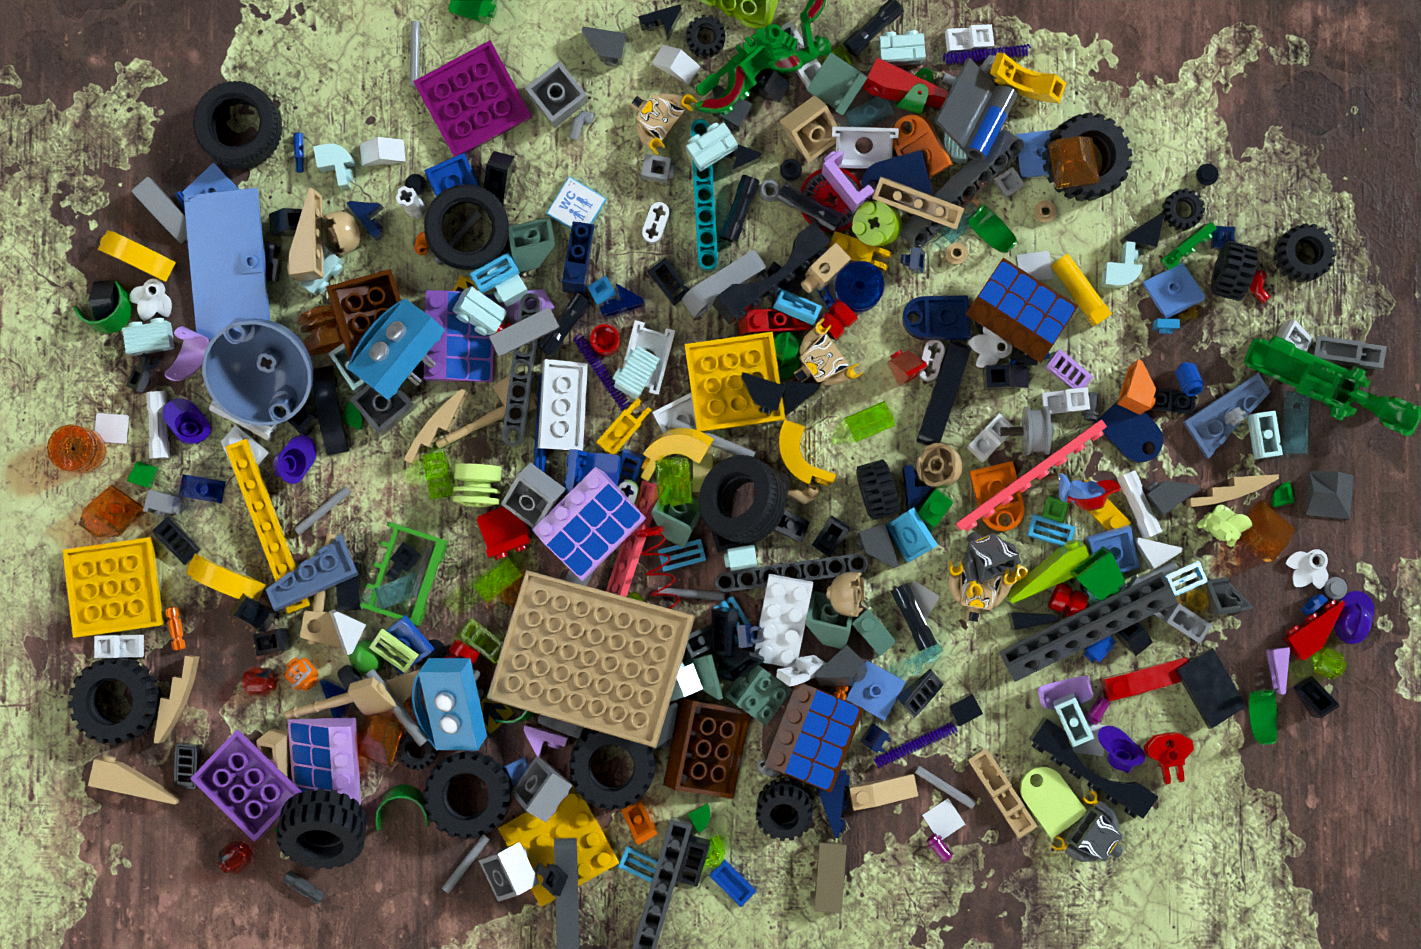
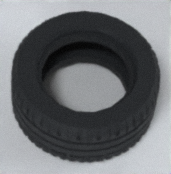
M228 81L227 83L218 84L204 93L205 95L198 101L196 110H194L192 124L198 144L212 159L225 167L242 170L256 167L258 164L267 161V158L274 154V150L277 149L279 141H281L282 119L275 104L261 89L247 82ZM238 104L250 105L256 108L260 119L259 130L246 145L231 147L225 146L219 141L216 128L217 121L222 112L230 106Z
M462 184L447 188L433 199L426 211L424 233L431 251L440 261L452 268L475 270L492 262L501 254L508 239L509 221L505 208L494 194L476 185ZM471 203L477 205L488 214L491 220L492 232L489 240L482 248L474 252H461L453 249L446 243L442 235L441 225L445 214L458 204Z

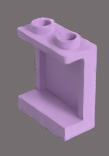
M842 150L837 153L833 151L824 158L822 175L852 213L855 214L863 203L872 201L874 190L870 185H867L858 192L838 167L842 164L844 153Z

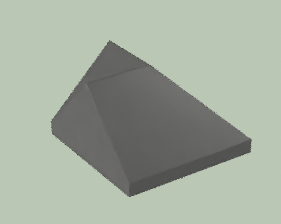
M1308 471L1305 515L1350 519L1353 475L1334 471Z

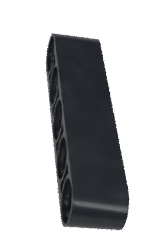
M952 340L949 341L916 442L927 446L941 442L971 352L970 346Z

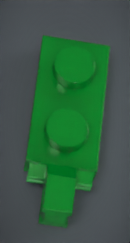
M1213 222L1204 224L1173 248L1160 261L1167 270L1178 266L1180 258L1183 255L1187 257L1196 250L1194 246L1200 241L1203 244L1214 236L1212 232L1217 227Z

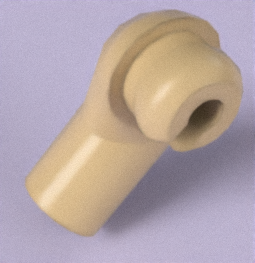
M815 484L809 485L808 488L802 491L790 487L786 497L799 503L807 504L817 499L820 489Z

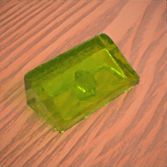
M885 401L845 417L854 442L861 441L895 426L893 415Z

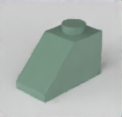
M866 608L860 616L852 621L851 625L879 656L896 643L895 639L869 609Z

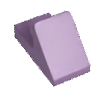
M526 724L523 729L538 758L541 755L545 741L548 742L547 746L560 749L561 746H567L568 736Z

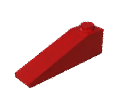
M879 58L876 59L863 86V89L873 96L901 101L915 84L922 83L929 90L925 106L937 108L942 107L949 94L948 91Z
M902 350L890 355L891 360L887 362L899 386L918 377L928 366L924 360L909 350L904 353Z
M1187 657L1102 677L1100 682L1104 698L1108 701H1114L1180 683L1181 680L1175 670L1188 662Z

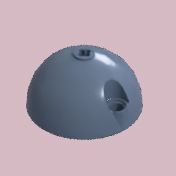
M236 318L211 339L203 356V378L210 396L225 413L243 423L269 426L292 418L303 407L312 388L313 367L305 345L294 332L277 322L255 318ZM234 327L238 328L241 332L235 331ZM278 406L284 407L286 412L280 411Z

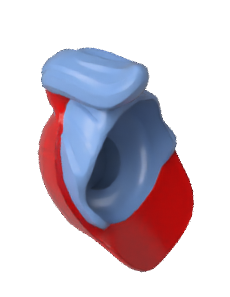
M1059 473L1060 484L1058 493L1060 500L1075 503L1082 510L1102 509L1105 506L1107 497L1121 490L1120 485L1113 480H1102L1099 482L1074 480L1070 482L1065 474Z

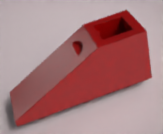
M776 309L748 310L747 316L739 322L740 336L767 332L776 334L811 330L809 323Z
M1332 599L1322 606L1324 608L1319 613L1313 612L1304 618L1306 622L1300 626L1296 624L1286 631L1287 635L1282 637V639L1297 660L1304 661L1323 648L1345 605L1344 600L1335 601Z

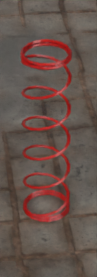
M657 526L640 530L636 532V537L638 538L653 535L662 536L664 538L662 542H660L659 544L655 545L650 549L641 552L640 555H660L668 557V561L666 563L645 573V575L670 576L673 578V581L670 584L666 585L665 587L657 591L650 593V596L664 595L677 597L678 601L672 606L668 607V609H671L678 604L680 598L674 594L657 592H660L669 587L670 585H672L675 581V577L670 574L652 573L668 564L671 557L661 553H646L660 546L666 540V537L664 535L659 534L664 531V527Z

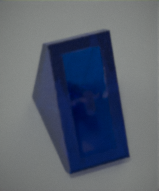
M323 679L320 681L326 699L348 692L342 684L333 680ZM351 703L330 708L333 718H345Z

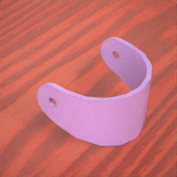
M184 326L178 327L174 332L177 338L184 341L178 357L172 366L165 371V377L173 381L186 379L201 368L203 356L209 344L207 337Z
M1088 675L1049 683L1037 688L1041 705L1045 709H1055L1053 701L1074 693L1079 705L1093 698Z

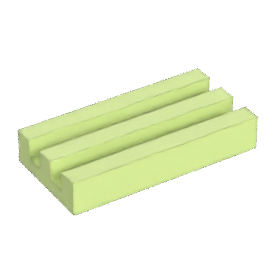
M381 629L369 647L404 673L409 670L419 655L384 629ZM377 643H379V644H381L382 646H384L386 649H388V651L385 650V649H384L383 647H381L380 645H378ZM395 656H398L400 659H402L403 661H405L407 664H405L404 662H402L401 660H399V659H398L397 657H395Z

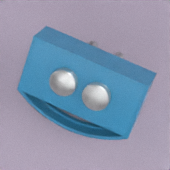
M404 298L386 310L369 327L356 346L348 364V369L389 400L397 393L398 388L406 378L415 385H420L421 379L413 373V370L421 360L430 368L435 366L436 363L427 355V352L440 340L445 329L431 316Z
M428 658L415 677L412 687V703L415 716L423 733L436 750L478 751L487 737L480 705V699L484 695V691L481 689L477 690L475 682L480 676V672L478 670L473 671L470 658ZM421 687H422V690H423V695H424V699H425V703H426V708H427L428 715H427L426 710H425V708H424V704H423V700H422Z

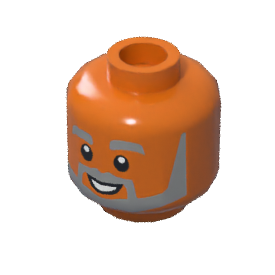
M294 658L286 665L285 678L294 689L307 691L318 682V670L309 659Z

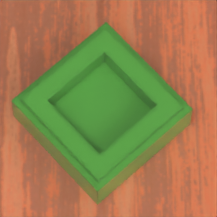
M1047 496L1041 517L1064 523L1069 503Z

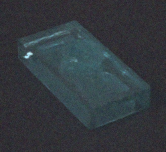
M876 97L846 112L845 116L851 127H869L893 115L894 111L888 99Z
M972 201L964 207L965 209L957 229L944 226L939 231L951 244L970 226L967 219L978 208Z
M416 572L374 588L382 609L414 597V595L410 596V593L412 594L417 583L416 581L414 584Z

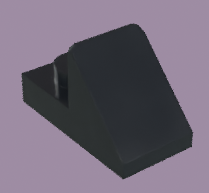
M681 4L638 16L641 31H654L660 25H663L668 41L682 16Z
M738 144L736 150L725 156L729 159H732V157L736 158L731 174L759 163L762 153Z
M785 510L779 525L772 532L780 533L795 541L802 542L810 522Z
M244 593L231 610L234 616L251 624L259 632L267 631L279 614L277 611Z

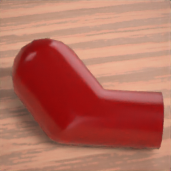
M1257 270L1249 289L1263 304L1271 296L1264 289V282L1267 276L1265 271Z

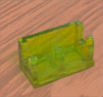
M674 456L656 460L659 504L676 506L691 503L688 458Z
M507 556L474 580L473 586L488 603L520 578L522 574L519 568L512 562V559Z

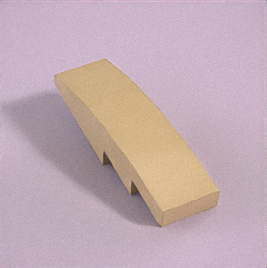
M459 390L427 421L404 458L405 461L415 465L424 445L431 449L433 448L441 429L450 433L468 395L467 391Z
M1279 474L1229 478V487L1207 489L1208 497L1186 499V508L1212 505L1242 497L1278 480Z
M185 656L182 677H173L170 697L160 698L154 743L165 742L176 725L188 701L200 656Z
M986 748L970 758L968 762L1018 839L1038 828L988 749Z

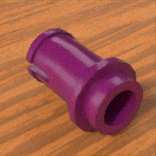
M1098 696L1091 710L1086 712L1087 716L1085 719L1097 726L1098 722H1102L1100 719L1111 703L1105 698Z
M934 833L926 840L927 847L935 852L942 863H945L954 854L941 840L942 836Z

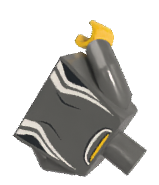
M972 532L967 536L968 546L964 554V569L967 582H970V587L966 590L968 598L973 597L972 589L976 591L977 597L983 592L982 587L977 584L976 580L982 583L1003 575L1006 569H1009V572H1011V577L1015 576L1016 572L1018 573L1017 582L1028 575V570L1020 566L1021 560L1013 544L1002 540L993 533L981 537L977 532Z
M1088 791L1093 795V801H1088L1084 796L1082 799L1084 803L1093 804L1095 808L1091 806L1067 839V842L1070 843L1069 845L1065 843L1061 836L1055 837L1062 841L1061 846L1057 847L1052 843L1051 845L1055 850H1065V854L1080 862H1095L1097 859L1106 861L1110 855L1118 858L1123 852V847L1118 844L1122 839V834L1118 831L1119 823L1116 813L1102 800L1098 801L1097 794L1094 791Z

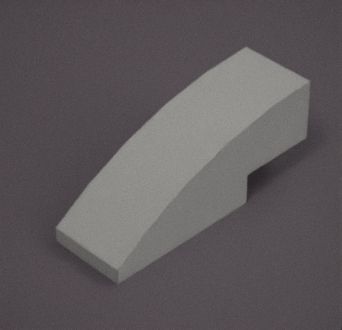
M145 178L132 192L156 219L183 244L188 240L185 214L151 178Z
M1317 336L1314 355L1333 363L1383 371L1387 346L1366 344L1363 341Z

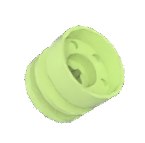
M455 464L454 478L464 481V486L453 487V491L463 492V496H453V502L468 507L486 508L499 505L500 499L490 498V494H500V490L491 488V483L501 482L502 467L483 464Z

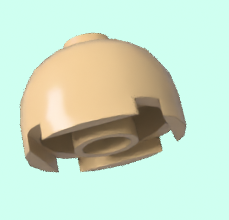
M343 211L323 215V219L327 220V222L323 223V228L330 247L335 245L338 250L334 252L335 255L340 257L355 250L360 242V233L363 232L360 221H355L353 216Z
M933 443L925 447L923 450L925 452L917 460L916 470L919 478L934 488H947L953 485L962 473L960 455L955 449L943 443Z
M861 572L842 573L827 588V599H830L834 610L841 615L858 617L862 612L863 608H858L860 601H864L865 598L864 578L859 577L862 574Z

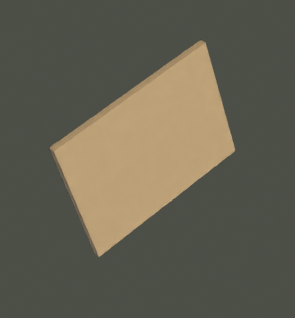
M526 570L486 699L656 748L695 616Z

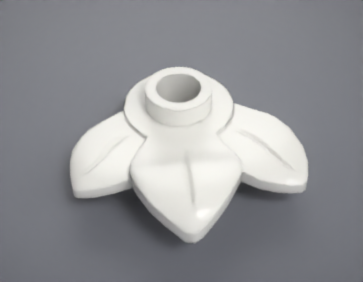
M155 278L149 279L143 286H137L131 291L129 301L138 304L137 312L143 321L150 319L156 312L164 317L170 316L172 302L165 294V286L160 280ZM151 286L156 288L155 294L150 291Z
M984 326L983 334L976 335L968 341L969 346L980 354L976 361V366L984 368L986 365H995L999 358L1009 356L1012 351V344ZM999 343H1003L1005 345L1004 351H999L997 349V345Z
M1318 549L1311 550L1308 553L1298 551L1287 559L1286 565L1295 569L1292 576L1295 587H1303L1312 582L1318 589H1321L1328 580L1326 570L1328 558L1323 551ZM1315 556L1319 559V563L1317 565H1315L1312 562V559Z

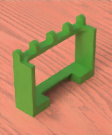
M387 522L386 526L394 528L389 543L381 540L380 545L388 548L383 563L374 562L373 564L374 567L380 568L375 585L366 584V588L373 590L369 604L360 602L359 606L396 619H401L405 616L375 606V602L400 530L435 541L436 544L412 616L408 617L414 625L420 626L428 606L426 604L439 563L443 561L449 541Z

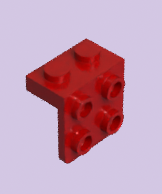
M504 506L477 517V523L487 547L485 551L488 558H494L497 561L507 557V552L515 550L516 553L529 548L528 544L533 543L526 523Z

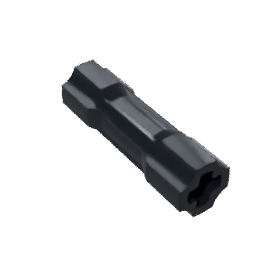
M888 0L881 6L876 15L843 42L849 53L857 57L877 34L887 25L892 24L904 12L901 5L896 0Z
M748 175L741 176L733 204L720 234V238L737 244L750 204L760 183L758 179Z
M787 182L783 185L776 198L787 206L796 208L817 220L820 225L832 232L835 231L843 217L841 213L830 207L823 206Z
M576 292L557 321L560 328L546 334L537 346L553 357L563 344L564 338L575 323L584 316L592 303Z
M905 583L891 590L890 592L908 624L919 651L935 645L937 642L925 622L909 584Z

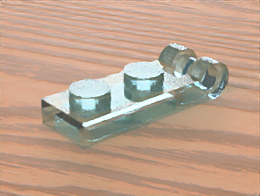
M1286 391L1284 398L1283 453L1307 454L1310 397L1295 394L1293 391ZM1294 402L1300 403V409H1293Z

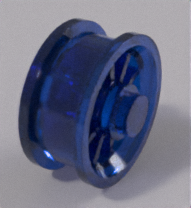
M851 262L840 270L834 285L835 296L853 312L868 311L877 305L883 295V276L879 269L869 262Z

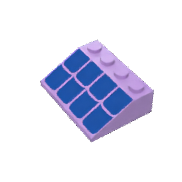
M595 467L532 530L577 577L584 581L646 517L605 472Z
M356 718L288 719L292 782L302 793L305 790L312 789L315 791L318 788H324L326 791H331V789L337 790L340 794L345 793L349 795L350 799L354 798L360 805L361 789Z

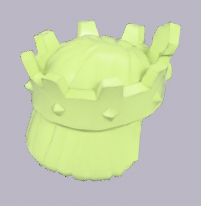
M1217 505L1212 513L1208 512L1197 524L1198 528H1204L1207 532L1210 531L1218 540L1227 541V545L1230 547H1235L1241 532L1253 525L1246 515L1236 514L1224 505Z

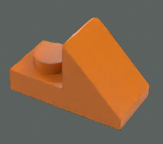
M641 799L635 804L621 809L633 838L638 845L658 834L656 831L657 827Z

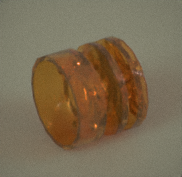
M332 305L315 307L296 318L297 323L303 325L300 328L301 333H312L303 340L309 355L325 354L343 344Z
M69 424L59 427L52 433L48 439L47 452L53 465L59 469L77 473H88L101 465L105 459L106 446L101 435L93 429ZM71 445L75 447L74 452L72 449H70Z

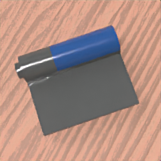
M967 58L934 121L967 156L975 161L983 162L988 156L1017 98V93L1013 87L1006 85L996 86L971 58Z

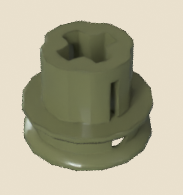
M1064 466L1063 469L1058 467L1056 473L1045 476L1049 494L1058 492L1060 484L1059 473L1065 474L1069 481L1072 482L1067 466Z

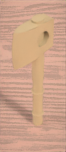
M524 371L517 373L519 376L525 375ZM510 376L493 386L504 406L435 441L439 449L504 418ZM519 386L515 388L514 396L516 398L523 397L525 394L524 387ZM534 390L530 393L528 413L537 409L536 401H538ZM519 408L511 411L513 420L522 416V411Z
M327 533L324 545L328 546L332 543L336 535ZM326 589L315 594L312 611H304L300 638L307 639L306 643L317 645V643L340 648L341 643L330 612H323L327 593Z
M374 677L350 683L347 693L323 701H316L302 707H295L285 711L284 716L287 720L299 718L303 715L352 702L356 704L364 715L382 713L397 706L393 698L386 691L385 686Z

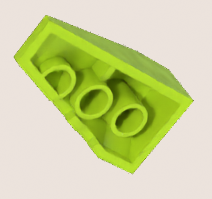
M699 0L710 7L715 6L724 11L723 14L726 16H733L742 21L741 24L754 29L765 28L767 25H771L778 0Z

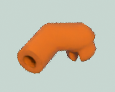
M424 231L417 235L414 250L419 255H425L429 249Z

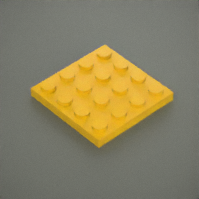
M773 332L685 344L696 428L698 431H713L785 420L782 398L777 413L772 412L771 415L758 412L759 408L754 406L741 380L742 372L780 384Z
M153 537L62 550L73 638L164 625Z
M573 785L568 795L558 805L554 815L547 822L529 812H525L498 827V830L507 846L520 842L527 852V858L531 867L535 870L539 862L544 866L555 864L554 838H577L578 886L619 864L620 861L588 803L582 799L583 797L580 793L577 794ZM537 873L539 884L532 887L531 890L542 907L555 900V896L541 885L544 878Z

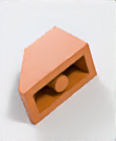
M1138 359L1128 367L1117 402L1118 405L1139 415L1152 409L1156 400L1154 398L1155 385L1142 360Z

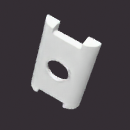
M832 127V137H836L835 153L840 150L844 153L842 164L838 167L868 169L876 162L894 158L892 157L893 138H898L899 128ZM862 137L869 138L873 143L871 151L865 154L858 152L855 147L857 140Z
M635 320L626 355L630 349L634 351L636 346H639L644 350L653 351L656 357L660 358L658 366L645 386L650 388L649 393L659 395L675 331L667 328L665 333L644 328V322ZM624 361L622 369L626 365V361Z

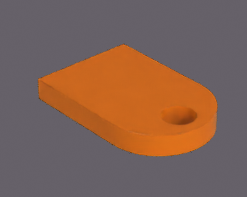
M907 115L896 122L893 128H899L898 138H893V147L898 156L922 150L929 179L953 165L933 125L927 118L921 115ZM907 121L912 124V131L909 134L904 130V125Z
M1013 461L969 471L977 507L1017 479ZM1019 490L1012 494L1014 499L1004 506L1000 503L994 507L996 512L986 519L983 516L980 517L988 528L1000 532L1008 531L1015 528L1021 522L1024 516V503ZM1001 514H1007L1010 517L1008 526L999 524L998 518Z

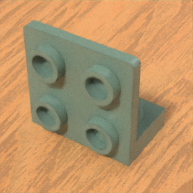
M830 53L811 81L807 91L833 107L836 112L843 116L866 81L867 76L835 54Z
M757 665L737 678L725 696L764 725H767L792 689Z

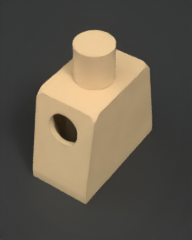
M835 243L809 267L805 274L806 279L801 282L802 288L808 293L815 288L821 291L845 269L851 258Z

